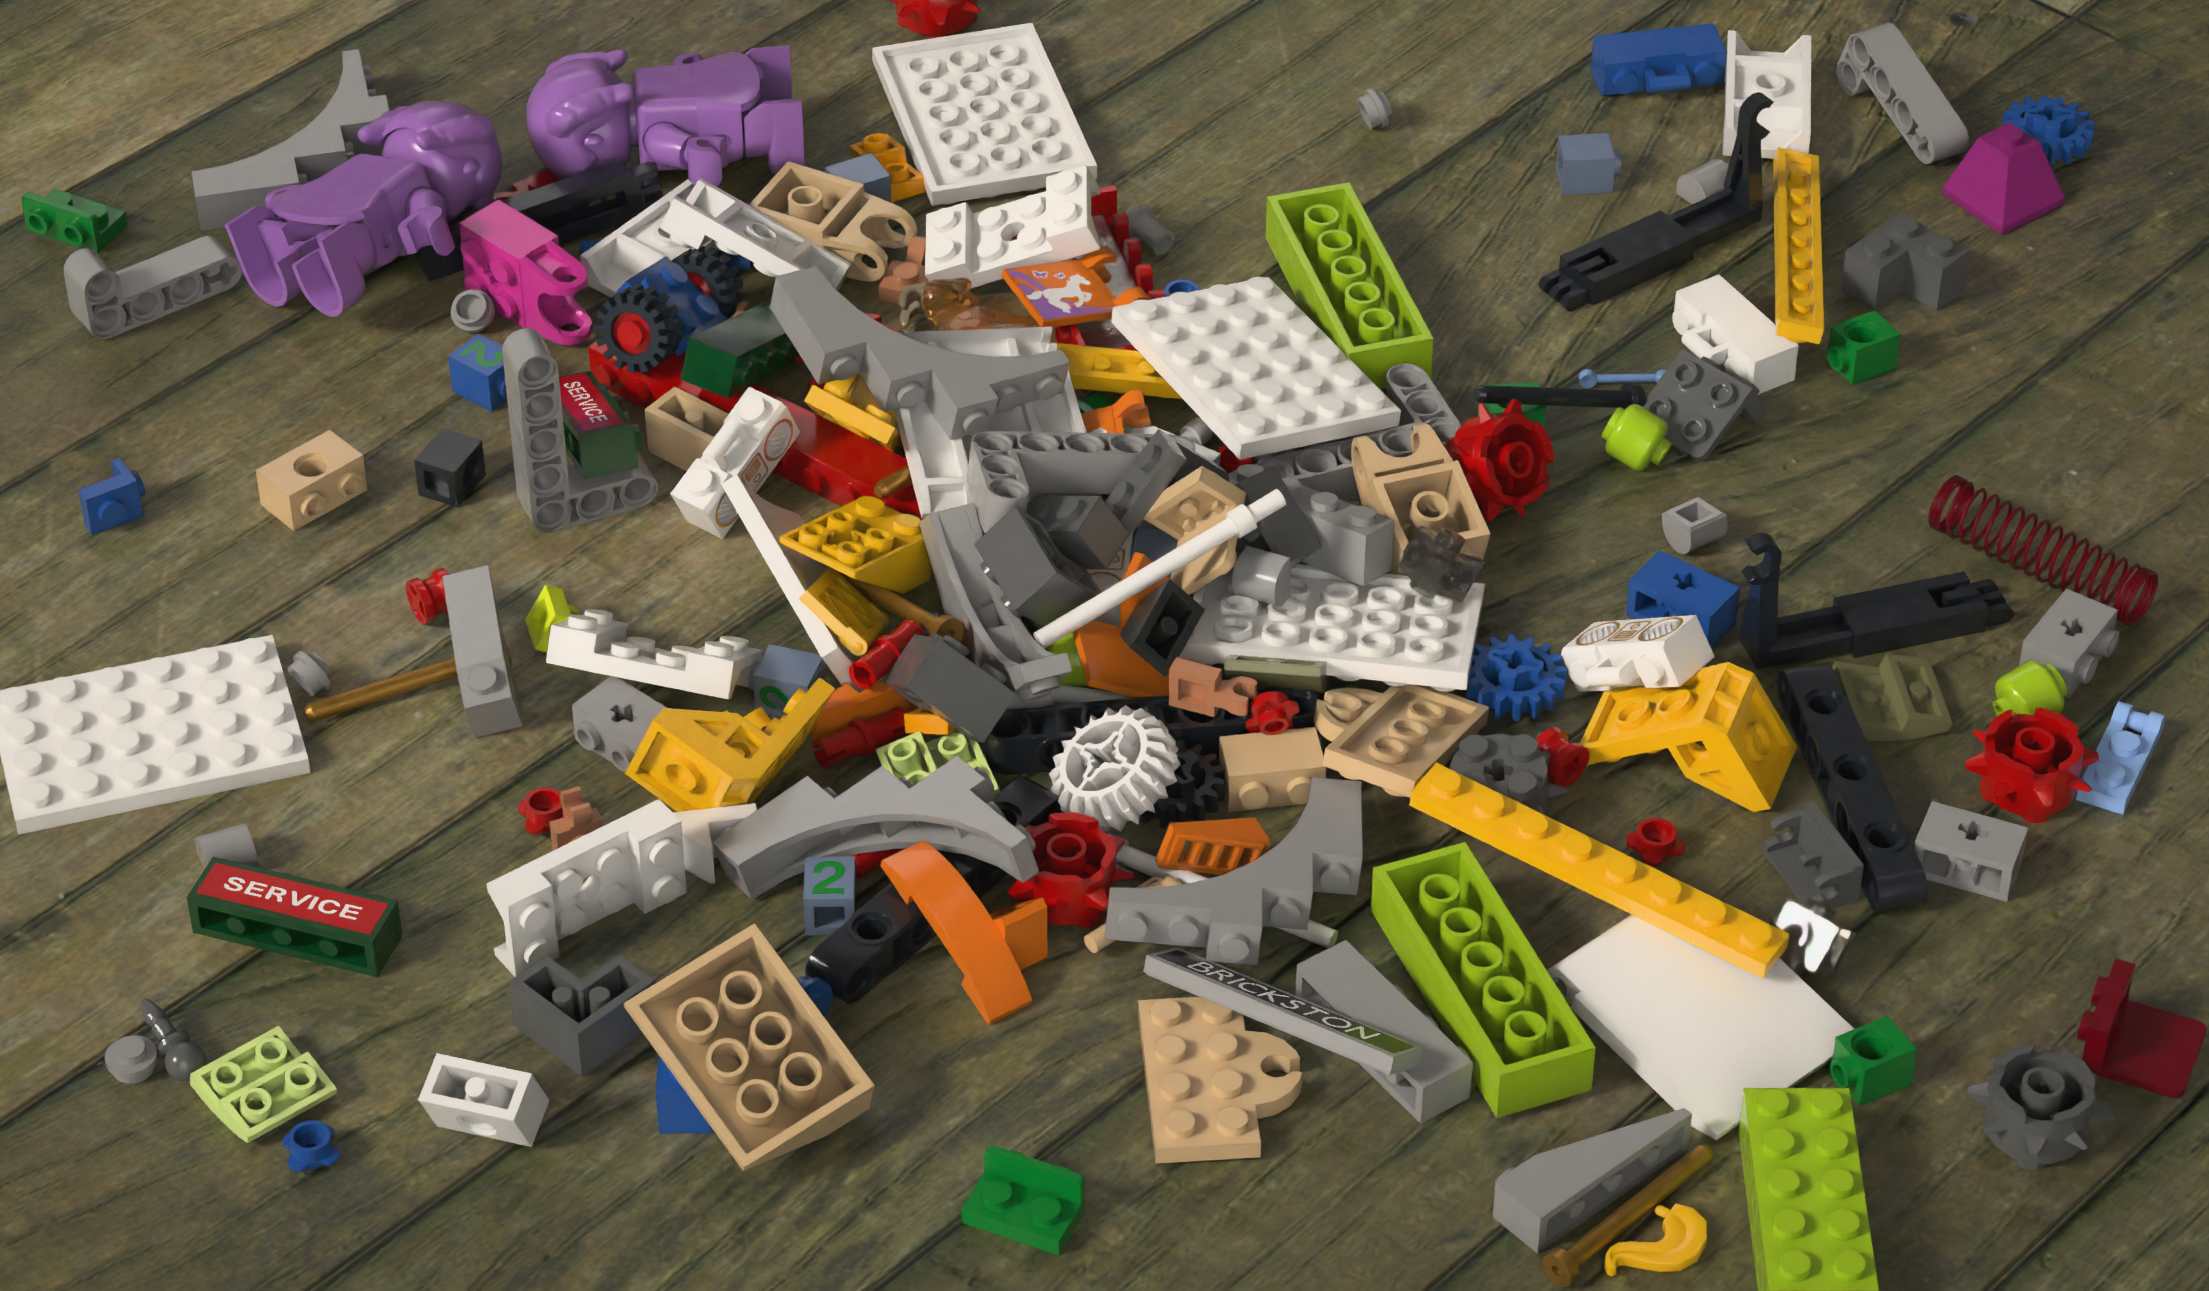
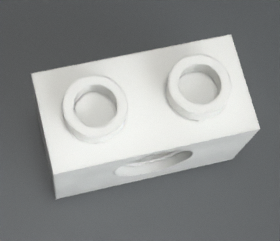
M436 1053L418 1101L438 1127L532 1147L548 1106L549 1098L532 1073Z

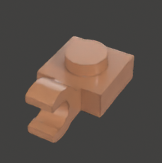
M912 236L908 245L905 262L891 261L888 271L878 287L879 300L899 304L900 293L905 287L911 284L926 283L922 296L925 300L931 288V284L925 276V237Z
M1178 657L1175 658L1169 669L1170 706L1215 717L1219 708L1225 709L1234 715L1246 716L1249 699H1254L1257 696V681L1250 677L1238 676L1230 680H1222V669Z
M580 786L560 792L563 818L549 822L552 851L604 826L603 818L597 808L591 809L589 802L583 803Z

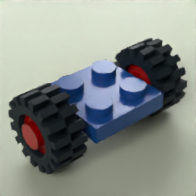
M702 246L698 250L696 248L693 250L689 249L673 260L665 256L628 279L618 289L615 296L602 304L604 307L598 310L596 315L601 320L594 324V332L603 333L602 336L596 339L598 347L604 344L608 347V350L603 353L608 360L615 356L617 359L614 366L619 369L628 364L627 372L635 373L638 370H641V373L646 372L668 359L674 353L678 357L687 351L690 337L728 320L731 315L735 314V308L743 300L744 295L736 292L744 287L743 279L734 280L733 277L740 272L736 265L730 269L726 265L731 258L726 254L716 258L718 249L711 247L705 251V246Z

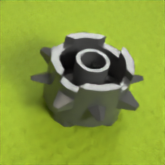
M1501 733L1486 736L1478 734L1469 735L1460 742L1459 751L1451 756L1452 762L1449 769L1546 816L1550 812V798L1568 793V787L1549 783L1547 766L1552 758L1551 754L1547 751L1541 752L1538 749V742L1528 734L1516 736ZM1447 824V826H1448L1452 831H1453V830H1458V829H1456V828H1454V827H1452V826H1450V825ZM1475 838V841H1476V842H1478V843H1480V844L1489 845V844H1487V843H1485V842H1483V841H1481V840Z
M2027 1044L2008 1050L2000 1058L1993 1056L1990 1060L1994 1070L1989 1082L1968 1086L1966 1096L1985 1107L1983 1114L1984 1122L1981 1130L1984 1134L1988 1135L1992 1143L2008 1156L2015 1158L2016 1163L2021 1168L2038 1171L2043 1169L2046 1164H2054L2070 1159L2081 1149L2087 1151L2090 1148L2087 1142L2090 1125L2112 1120L2114 1110L2096 1100L2094 1087L2098 1076L2096 1073L2091 1072L2083 1060L2064 1049H2061L2060 1056L2052 1054L2051 1050L2042 1049L2041 1052H2034L2035 1044Z

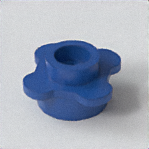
M308 1120L295 1125L283 1138V1146L290 1151L291 1155L288 1159V1167L295 1172H304L307 1169H316L323 1165L332 1166L336 1164L340 1159V1151L333 1146L332 1140L335 1138L334 1129L315 1120Z

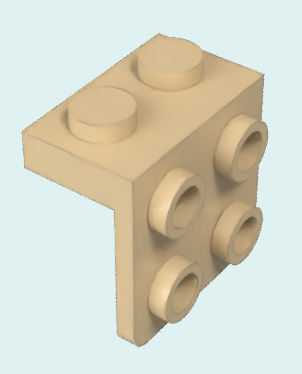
M1201 466L1165 489L1143 519L1178 540L1177 547L1225 520L1227 512L1244 504L1246 492L1226 481L1217 473ZM1235 535L1171 573L1170 579L1190 595L1191 593L1198 592L1202 586L1220 575H1226L1236 562L1237 552L1235 548L1238 537Z

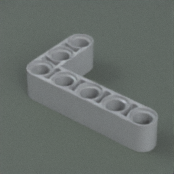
M523 328L511 333L503 343L502 354L516 491L518 499L534 528L539 532L552 533L641 508L649 504L658 492V484L639 452H637L638 468L584 478L574 463L567 464L557 362L541 334L536 330Z
M1403 363L1392 366L1386 375L1385 395L1401 410L1399 426L1365 435L1374 441L1385 454L1393 457H1407L1412 455L1410 435L1413 433V425L1429 424L1444 447L1446 441L1454 437L1456 431L1462 425L1427 373L1415 364ZM1355 437L1265 458L1255 464L1263 467L1264 470L1275 466L1282 478L1296 479L1301 485L1319 492L1333 493L1338 496V499L1345 502L1360 499L1351 459V446Z
M981 431L975 433L971 441L967 484L984 533L988 532L1014 507L1026 513L1029 493L1111 494L1154 434ZM1168 434L1195 451V444L1188 438Z

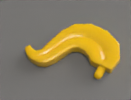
M1676 1203L1671 1209L1662 1205L1656 1206L1654 1209L1655 1214L1665 1218L1662 1225L1665 1234L1663 1239L1658 1242H1617L1606 1252L1604 1265L1606 1274L1611 1277L1616 1276L1617 1267L1623 1265L1657 1272L1681 1271L1698 1261L1706 1248L1707 1221L1692 1207Z

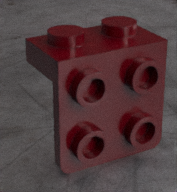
M2115 958L2108 978L2099 975L2091 999V1005L2096 1006L2095 1011L2085 1010L2080 1022L2077 1040L2085 1042L2082 1060L2091 1072L2096 1073L2098 1076L2171 1098H2180L2184 1095L2205 1040L2207 1027L2201 1021L2130 1001L2129 995L2136 964Z

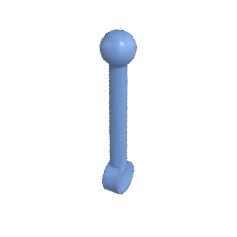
M1585 369L1579 373L1578 377L1579 383L1583 388H1592L1596 383L1656 382L1657 384L1666 370L1661 369L1656 374H1596L1591 369Z

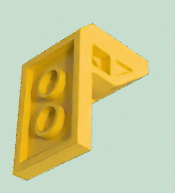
M860 374L853 375L844 380L827 382L823 390L812 385L804 402L815 414L896 454L899 453L903 444L894 410L888 412L882 410Z
M1730 662L1701 668L1681 686L1645 688V686H1626L1605 690L1580 742L1590 753L1587 765L1600 762L1612 763L1623 757L1642 753L1654 754L1668 748L1686 778L1752 812L1772 808L1797 748L1795 741L1755 674ZM1702 741L1704 746H1700L1695 742Z
M820 677L807 692L799 688L783 709V712L786 714L780 720L774 717L764 731H761L738 713L663 708L652 720L624 774L677 812L753 804L806 741L835 688ZM733 748L742 749L745 752L747 758L739 754Z

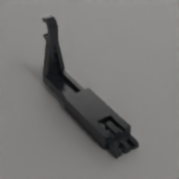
M1757 92L1750 95L1742 103L1739 110L1737 136L1723 184L1726 187L1725 190L1670 215H1666L1660 210L1561 255L1559 269L1543 276L1539 281V288L1546 294H1549L1553 300L1558 303L1560 302L1561 306L1567 311H1573L1588 303L1593 306L1693 260L1695 250L1760 221L1763 209L1761 140L1770 131L1757 122V116L1761 110L1770 108L1774 101L1763 93Z
M622 160L501 201L558 235L559 245L628 222L661 199L663 193L659 191L661 189L660 178L657 177L659 172L655 162H645L627 169ZM615 194L616 198L606 199L607 196ZM598 199L602 202L590 207L588 205L590 202ZM459 223L448 227L455 244L454 250L449 255H439L434 250L433 245L421 247L417 253H413L429 282L464 270L463 255L460 250Z
M1757 533L1745 539L1754 554L1758 556L1764 553L1761 563L1755 566L1747 565L1741 571L1750 584L1741 622L1739 640L1757 670L1849 651L1853 658L1985 632V627L2007 623L2014 616L2012 608L2006 603V599L1998 591V587L1993 580L1986 579L1970 583V579L1965 571L1834 597L1832 607L1777 618L1781 550L1773 537L1767 533Z

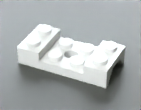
M1728 30L1725 66L1723 155H1732L1737 136L1739 110L1742 103L1750 95L1757 92L1763 93L1774 101L1770 108L1761 110L1757 116V122L1770 131L1761 140V158L1774 159L1777 147L1809 153L1811 136V35H1802L1783 53L1751 51L1737 31Z
M1087 165L1061 171L1058 174L1046 177V191L1029 195L996 207H990L983 211L972 213L968 204L964 202L926 214L925 276L938 297L941 298L943 295L948 296L1003 279V269L1060 262L1099 250L1100 240L1091 216V197L1100 194V187ZM1018 235L1017 239L1010 241L1014 236Z
M702 178L697 181L686 201L677 196L673 199L660 226V229L670 234V238L675 243L685 248L694 247L698 250L713 239L716 241L715 244L719 249L732 255L740 254L754 262V267L768 276L776 277L817 266L837 291H839L852 265L849 261Z
M687 179L581 254V263L586 267L588 273L587 286L612 298L628 279L665 256L673 260L685 251L695 249L694 247L685 248L678 245L670 238L669 233L660 229L673 199L677 196L686 201L695 184H692ZM713 239L703 245L705 246V251L711 247L718 249V251L720 249L716 246V241Z
M586 609L583 615L571 614L568 620L551 625L546 663L730 699L735 685L749 687L748 681L751 667L754 662L761 661L763 650L748 647V640L734 636H720L719 641L705 642V646L698 649L688 646H672L671 651L655 648L654 640L643 637H627L625 642L628 623L614 621L613 613Z
M658 799L488 882L487 891L504 921L506 942L494 948L495 956L514 977H517L547 955L553 960L558 958V940L572 935L580 929L610 914L616 913L632 903H635L646 914L686 894L681 821ZM588 877L587 881L583 884V880Z

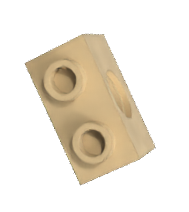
M331 430L322 433L256 470L261 506L293 531L368 490L363 455Z

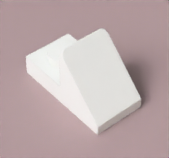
M756 803L673 812L681 821L685 870L708 883L715 884L713 858H716L717 854L712 841L757 811Z

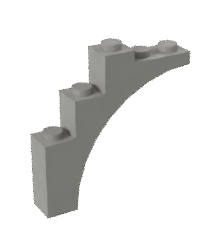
M359 49L342 51L343 72L338 88L326 108L305 128L284 142L257 155L226 165L191 172L201 231L225 228L226 223L252 206L266 208L265 198L268 193L290 185H303L316 180L358 154L382 155L383 147L381 145L362 143L358 137V131L362 127L372 124L383 113L390 111L386 95L377 96L376 89L373 86L370 65H362Z
M817 266L779 275L775 278L770 309L818 385L834 380H844L853 375L860 374L884 412L902 407L909 408L925 401L950 440L991 429L994 414L997 411H1008L1016 406L1040 399L1047 400L1063 392L1070 361L1062 349L1030 356L992 357L958 353L921 343L887 328L864 314L833 287Z
M970 503L928 514L919 524L945 615H950L964 623V642L966 648L970 651L968 653L970 661L980 668L983 663H987L1008 678L1005 686L1016 693L1007 709L1044 707L1055 704L1051 690L1059 688V680L1072 671L1067 652L1056 655L1046 651L1034 640L1020 618L1015 617L1001 601V596L1004 595V592L999 585L991 581L983 572L980 564L984 560L974 545L983 536L974 504Z
M958 756L914 786L905 777L902 776L897 779L881 766L839 796L830 787L827 786L822 789L811 778L806 776L712 841L725 876L751 899L756 898L782 881L804 872L805 857L851 856L890 849H906L923 840L936 850L968 855L995 865L1022 883L1039 872L1032 853L1036 849V845L1029 832L1020 824L1014 827L1009 823L1000 808L993 802L991 793L995 789L986 772L978 766L973 769Z
M1312 777L1309 800L1296 826L1277 846L1255 861L1224 875L1189 884L1155 888L1110 887L1105 939L1206 948V961L1257 965L1262 926L1307 930L1313 892L1357 895L1363 859L1361 781Z

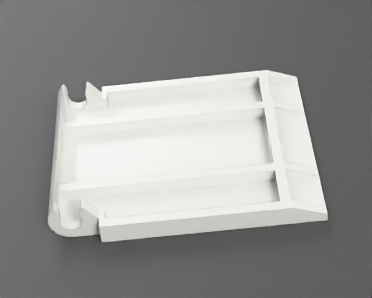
M1053 327L898 332L921 343L958 353L992 357L1030 356L1057 350V343H1050ZM1069 370L1061 394L1047 400L1040 399L1022 404L1008 411H997L994 414L991 429L985 431L1086 433ZM925 401L909 408L895 409L894 412L921 518L924 519L930 513L973 503L967 484L973 435L950 440ZM1029 493L1028 502L1034 496H1100L1102 498V495Z
M1632 914L1547 970L1555 983L1559 979L1565 983L1567 988L1565 1000L1568 1004H1571L1570 1008L1675 1111L1685 1108L1692 1113L1691 1126L1715 1140H1718L1739 1125L1744 1088L1794 1087L1833 1059L1836 1036L1854 1029L1780 958L1762 979Z

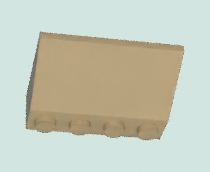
M755 923L624 1002L626 1011L743 1171L821 1139L870 1108L875 1085Z

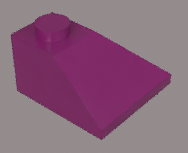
M2010 122L1980 136L1942 189L1944 196L2000 235L2063 205L2065 198L2040 142Z

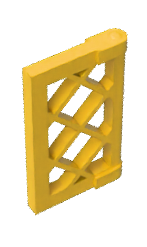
M831 567L799 598L803 604L839 636L838 640L856 656L865 654L870 644L890 623L889 616L872 601L869 602L841 574Z

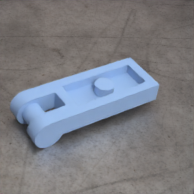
M2118 701L2111 721L2096 749L2099 760L2087 767L2082 778L2092 790L2090 792L2078 790L2076 800L2123 815L2161 737L2166 715L2151 711L2149 715L2133 710L2134 706L2132 704ZM2128 728L2137 732H2141L2142 735L2140 736L2126 730Z

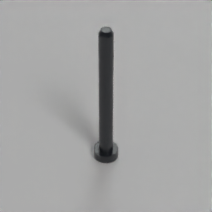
M1625 384L1620 390L1479 385L1473 390L1474 400L1484 404H1509L1512 399L1521 401V405L1618 408L1620 406L1623 409H1626L1631 404H1639L1642 407L1646 404L1645 391L1639 384Z

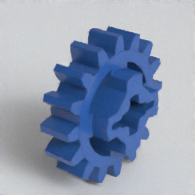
M2041 95L2040 101L2024 97L2023 105L2016 102L2011 103V109L2004 111L2002 126L2010 122L2040 142L2050 166H2054L2056 159H2061L2063 162L2070 164L2072 156L2082 159L2085 156V150H2091L2095 121L2089 120L2090 113L2088 111L2078 112L2079 104L2076 102L2065 105L2063 104L2062 97H2058L2055 100L2047 98L2046 95Z
M1509 634L1507 642L1502 643L1496 637H1490L1488 648L1478 643L1474 647L1466 699L1471 701L1478 700V703L1494 709L1495 718L1500 719L1504 713L1512 714L1514 721H1520L1521 713H1528L1532 718L1536 719L1539 718L1540 708L1552 712L1555 709V700H1563L1567 667L1562 666L1563 657L1561 654L1550 655L1551 645L1548 643L1539 647L1534 646V637L1529 636L1522 642L1517 641L1514 634Z

